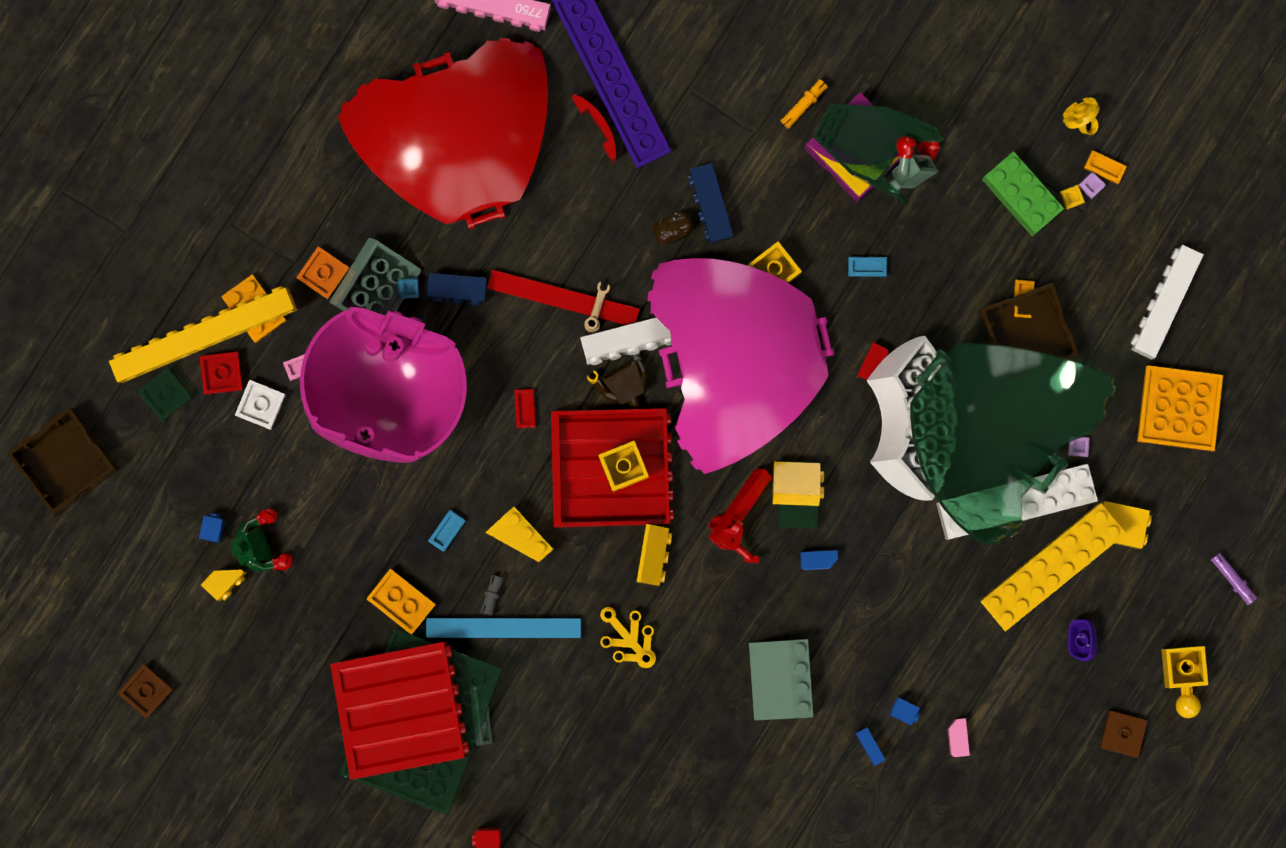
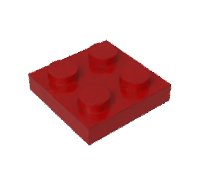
M239 352L200 356L204 395L243 390Z

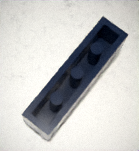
M712 163L690 169V175H687L690 187L694 186L696 192L693 193L695 204H699L701 209L698 215L700 222H704L706 229L703 230L706 241L710 240L712 245L733 239V232Z

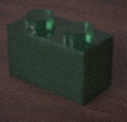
M778 504V527L817 528L818 506Z

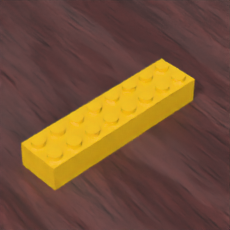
M1099 503L981 598L980 602L1003 630L1007 631L1123 537L1126 532L1106 508Z

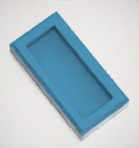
M848 257V277H887V257Z
M449 510L428 541L445 552L466 520Z

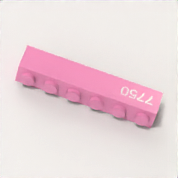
M434 0L435 4H438L437 6L443 9L452 7L456 8V11L466 14L468 11L480 18L488 16L492 17L496 22L503 23L504 21H509L513 26L522 27V25L529 26V29L538 32L546 29L551 10L550 4L534 0Z

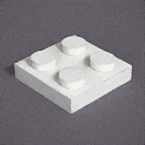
M249 380L235 416L271 430L286 394Z

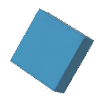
M418 278L398 279V297L400 299L419 297Z

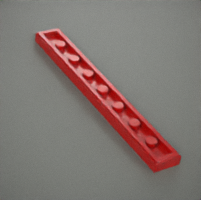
M492 270L487 289L588 316H591L597 298ZM604 300L598 318L626 326L636 323L640 309Z

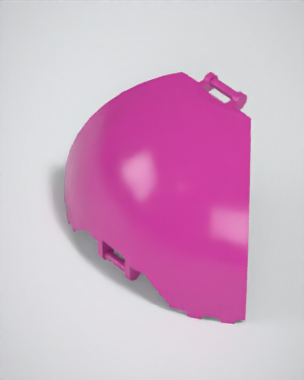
M691 258L660 263L658 268L652 273L651 279L654 280L653 290L648 292L647 301H651L650 314H654L671 333L672 347L659 350L667 382H665L666 388L681 385L685 398L677 426H674L680 437V440L677 442L682 450H687L691 455L693 461L690 463L696 470L700 469L706 474L731 465L752 454L788 427L809 405L828 377L825 357L835 354L830 345L826 327L828 323L827 318L817 319L812 299L784 280L759 269L724 260ZM816 326H819L824 349L823 351L821 350L820 340ZM674 353L678 355L682 378L674 380L669 356Z

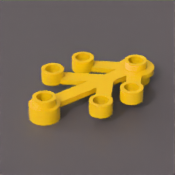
M611 607L604 608L600 614L601 619L604 622H610L624 639H611L608 636H604L600 641L602 647L632 648L637 654H624L622 651H616L613 654L614 661L637 662L642 668L652 667L656 661V656L651 651V636L654 633V629L649 625L642 629L644 635L642 649L637 643L641 614L638 611L630 613L631 631L629 634L617 620L615 610ZM606 611L612 613L611 618H605L604 614ZM633 613H637L639 615L638 620L635 621L632 619ZM645 628H651L652 633L646 635L644 633ZM608 638L610 644L608 646L603 645V639ZM617 653L623 655L621 660H616L615 655ZM648 655L650 657L649 662H644L642 657Z

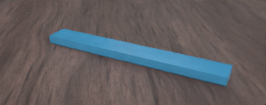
M426 618V638H581V619Z

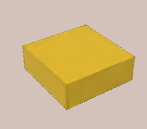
M1078 185L1059 192L1066 210L1085 203Z

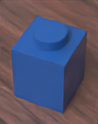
M212 513L209 514V517L204 516L199 539L221 543L226 520H222L221 515Z
M897 697L889 715L912 725L913 722L916 723L921 713L918 712L919 707Z

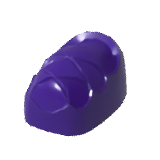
M1085 619L1073 620L1069 625L1068 631L1069 654L1080 661H1091L1095 658L1098 649V639L1094 623L1091 620Z

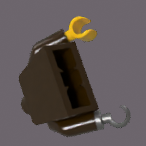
M639 352L633 355V360L600 376L601 380H599V375L596 371H593L596 375L594 380H591L588 375L587 379L590 383L594 384L603 397L612 402L618 401L620 404L628 402L630 408L635 409L641 405L638 395L644 393L647 370L642 358L638 357L640 355Z

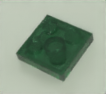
M166 368L138 391L139 395L161 422H164L192 399L191 395L169 368Z

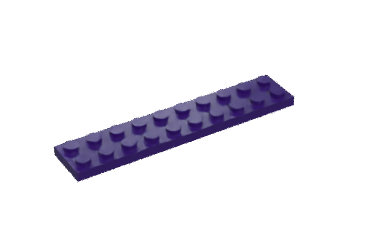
M552 0L636 168L639 169L671 153L595 1Z

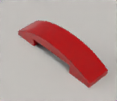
M574 94L572 101L582 116L588 112L607 139L603 143V149L612 163L616 162L615 142L607 122L592 104Z

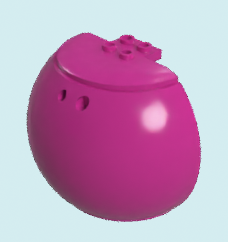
M350 307L349 311L345 310L337 314L323 325L313 337L301 366V401L312 429L324 439L346 450L378 460L410 463L431 453L454 430L461 417L466 400V373L460 353L455 348V343L446 336L425 330V323H422L420 319L404 317L398 311H388L385 316L365 308Z

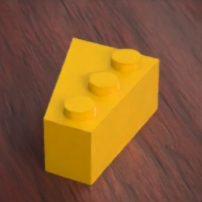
M515 507L510 509L485 532L539 563L554 550Z

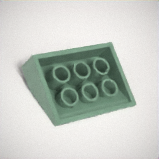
M368 238L329 303L342 311H349L350 307H359L386 316L388 311H397L404 300L398 297V279L417 278L422 270L377 240Z
M808 639L749 643L754 720L813 717Z

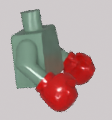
M901 136L898 139L896 148L899 153L900 163L892 171L895 179L890 182L893 190L915 188L938 172L932 161L935 160L940 149L938 140L925 138L918 145V150L922 155H913L914 147L917 144L914 138Z

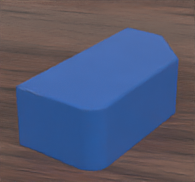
M837 550L800 552L802 570L830 569L838 560Z
M867 727L855 733L874 766L885 761L883 754Z

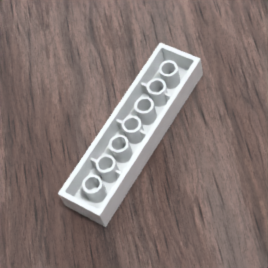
M1085 464L936 503L945 539L949 540L1090 504L1098 500L1089 466Z

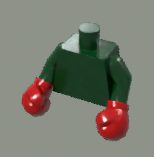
M266 508L254 516V518L239 526L236 533L237 537L232 539L233 547L231 551L238 558L240 565H246L255 572L272 569L273 571L287 570L291 568L293 557L290 554L284 553L279 558L273 559L262 528V524H270L277 520L278 514L275 510Z

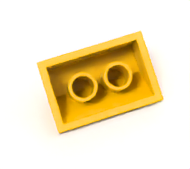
M646 524L637 577L638 583L660 586V582L664 583L666 571H662L663 563L667 564L669 552H665L666 544L670 545L672 533H668L669 528Z

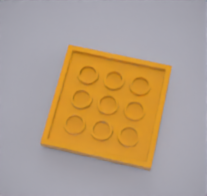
M1147 365L1145 367L1137 442L1215 451L1223 375Z

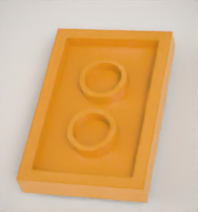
M250 275L221 297L230 310L237 308V304L244 301L250 303L255 300L254 297L260 294H265L266 296L267 293L256 278ZM280 317L251 329L247 333L257 343L286 322V319Z
M392 569L386 573L367 597L369 602L411 635L436 605Z

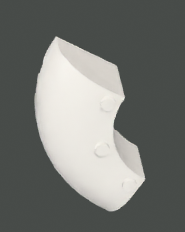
M925 336L909 340L896 348L877 366L866 381L876 395L882 417V432L879 446L870 463L888 483L900 492L919 500H933L942 486L946 470L950 467V454L953 453L955 446L953 435L954 427H956V412L952 406V388L950 383H947L944 374L946 370L944 366L940 365L937 352Z

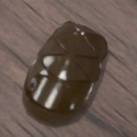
M676 212L655 223L652 227V232L657 243L669 245L683 240L691 234L693 220L686 212Z

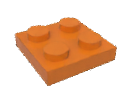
M317 247L296 278L329 300L350 268L320 247Z

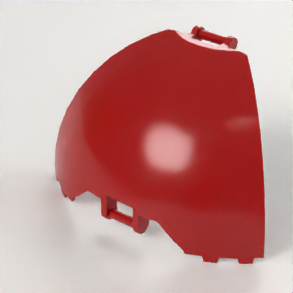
M500 38V41H486L467 60L453 63L450 53L447 52L444 53V56L421 64L418 62L414 63L416 75L404 81L375 78L368 85H365V83L361 85L351 101L348 103L346 100L342 105L341 113L338 115L342 129L357 154L375 175L400 197L422 212L445 224L466 219L470 230L475 228V225L496 218H505L502 206L520 200L527 187L540 151L547 115L548 85L545 61L541 48L535 47L531 42L524 41V44L511 42L509 38ZM445 63L448 65L446 69L425 76L422 74L424 70ZM496 206V211L471 218V214Z

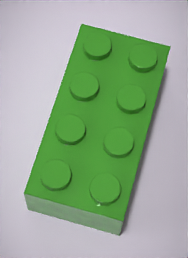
M1014 151L982 179L1032 237L1064 209Z

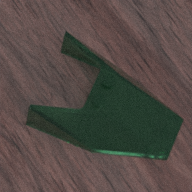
M830 104L812 136L852 176L907 206L909 201L885 178V174L898 152L896 148L898 139L901 136H910L915 141H944V137L935 126L889 107Z

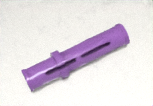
M1221 552L1211 559L1233 586V591L1237 592L1247 605L1257 599L1246 585L1247 582L1239 577L1222 556Z

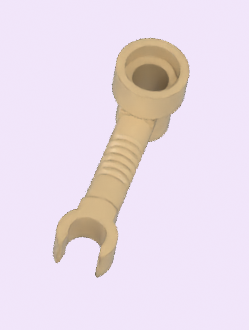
M601 282L597 286L598 294L591 317L585 321V328L590 333H595L600 328L599 312L605 295L610 290L608 285L607 290L601 291ZM594 321L596 324L594 327H590L589 322Z

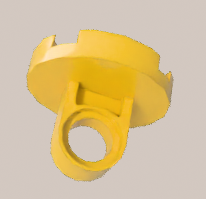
M1084 98V102L1080 104L1075 102L1065 110L1063 122L1070 129L1079 128L1082 133L1093 135L1098 130V121L1095 117L1099 113L1100 107L1095 99ZM1091 122V128L1087 131L1086 124Z

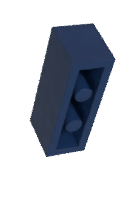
M429 273L427 297L431 298L432 302H443L444 299L450 300V303L462 304V301H468L470 305L480 306L481 303H485L487 278Z

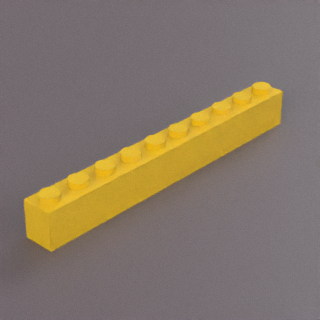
M282 286L277 287L269 295L260 294L254 297L255 300L250 303L247 301L241 302L233 310H230V308L224 309L216 317L208 316L201 319L202 322L197 325L194 323L184 326V330L177 332V330L171 331L166 334L167 337L161 340L160 338H155L148 341L149 345L144 347L138 345L131 348L132 352L127 354L122 352L114 355V359L110 360L109 363L117 382L124 383L297 311L290 290Z

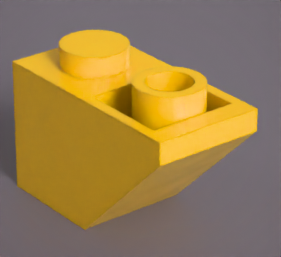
M244 570L213 571L201 586L217 601L222 599L225 601L232 594L231 589L235 585L239 586L246 579L244 575L247 572Z

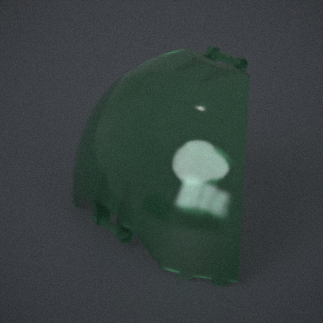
M958 343L948 354L939 349L935 354L936 357L925 371L915 379L920 384L921 389L910 403V420L916 455L923 475L945 512L968 535L985 546L989 544L996 546L1001 543V538L1016 535L1018 533L1016 529L1024 524L1022 520L1021 498L1030 488L1046 494L1049 490L1048 487L1056 476L1068 465L1065 459L1056 455L1060 447L1090 433L1093 434L1098 422H1104L1107 415L1104 407L1108 397H1113L1116 386L1113 385L1115 377L1081 363L1024 348L994 344ZM942 363V366L938 369V371L929 381L928 378L930 377V375L934 372L938 365ZM1047 461L1054 464V468L1043 482L1034 478Z

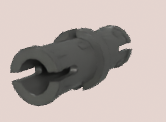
M491 575L489 587L484 593L485 599L480 611L481 613L492 615L496 600L500 596L498 594L503 578Z

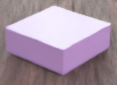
M1092 172L1078 186L1092 199L1106 184Z
M1069 436L1068 456L1088 457L1089 438Z

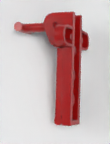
M754 469L724 515L714 517L709 523L712 533L708 538L721 549L737 551L744 557V561L747 563H758L759 557L752 555L740 545L743 534L742 521L769 481L772 480V476L765 469Z

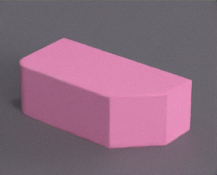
M966 718L955 719L947 729L950 754L953 757L970 756Z

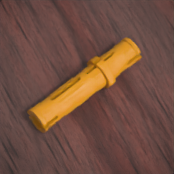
M819 79L809 91H805L800 101L780 120L782 124H785V127L789 129L812 103L817 102V98L828 88L826 84H823L822 80Z

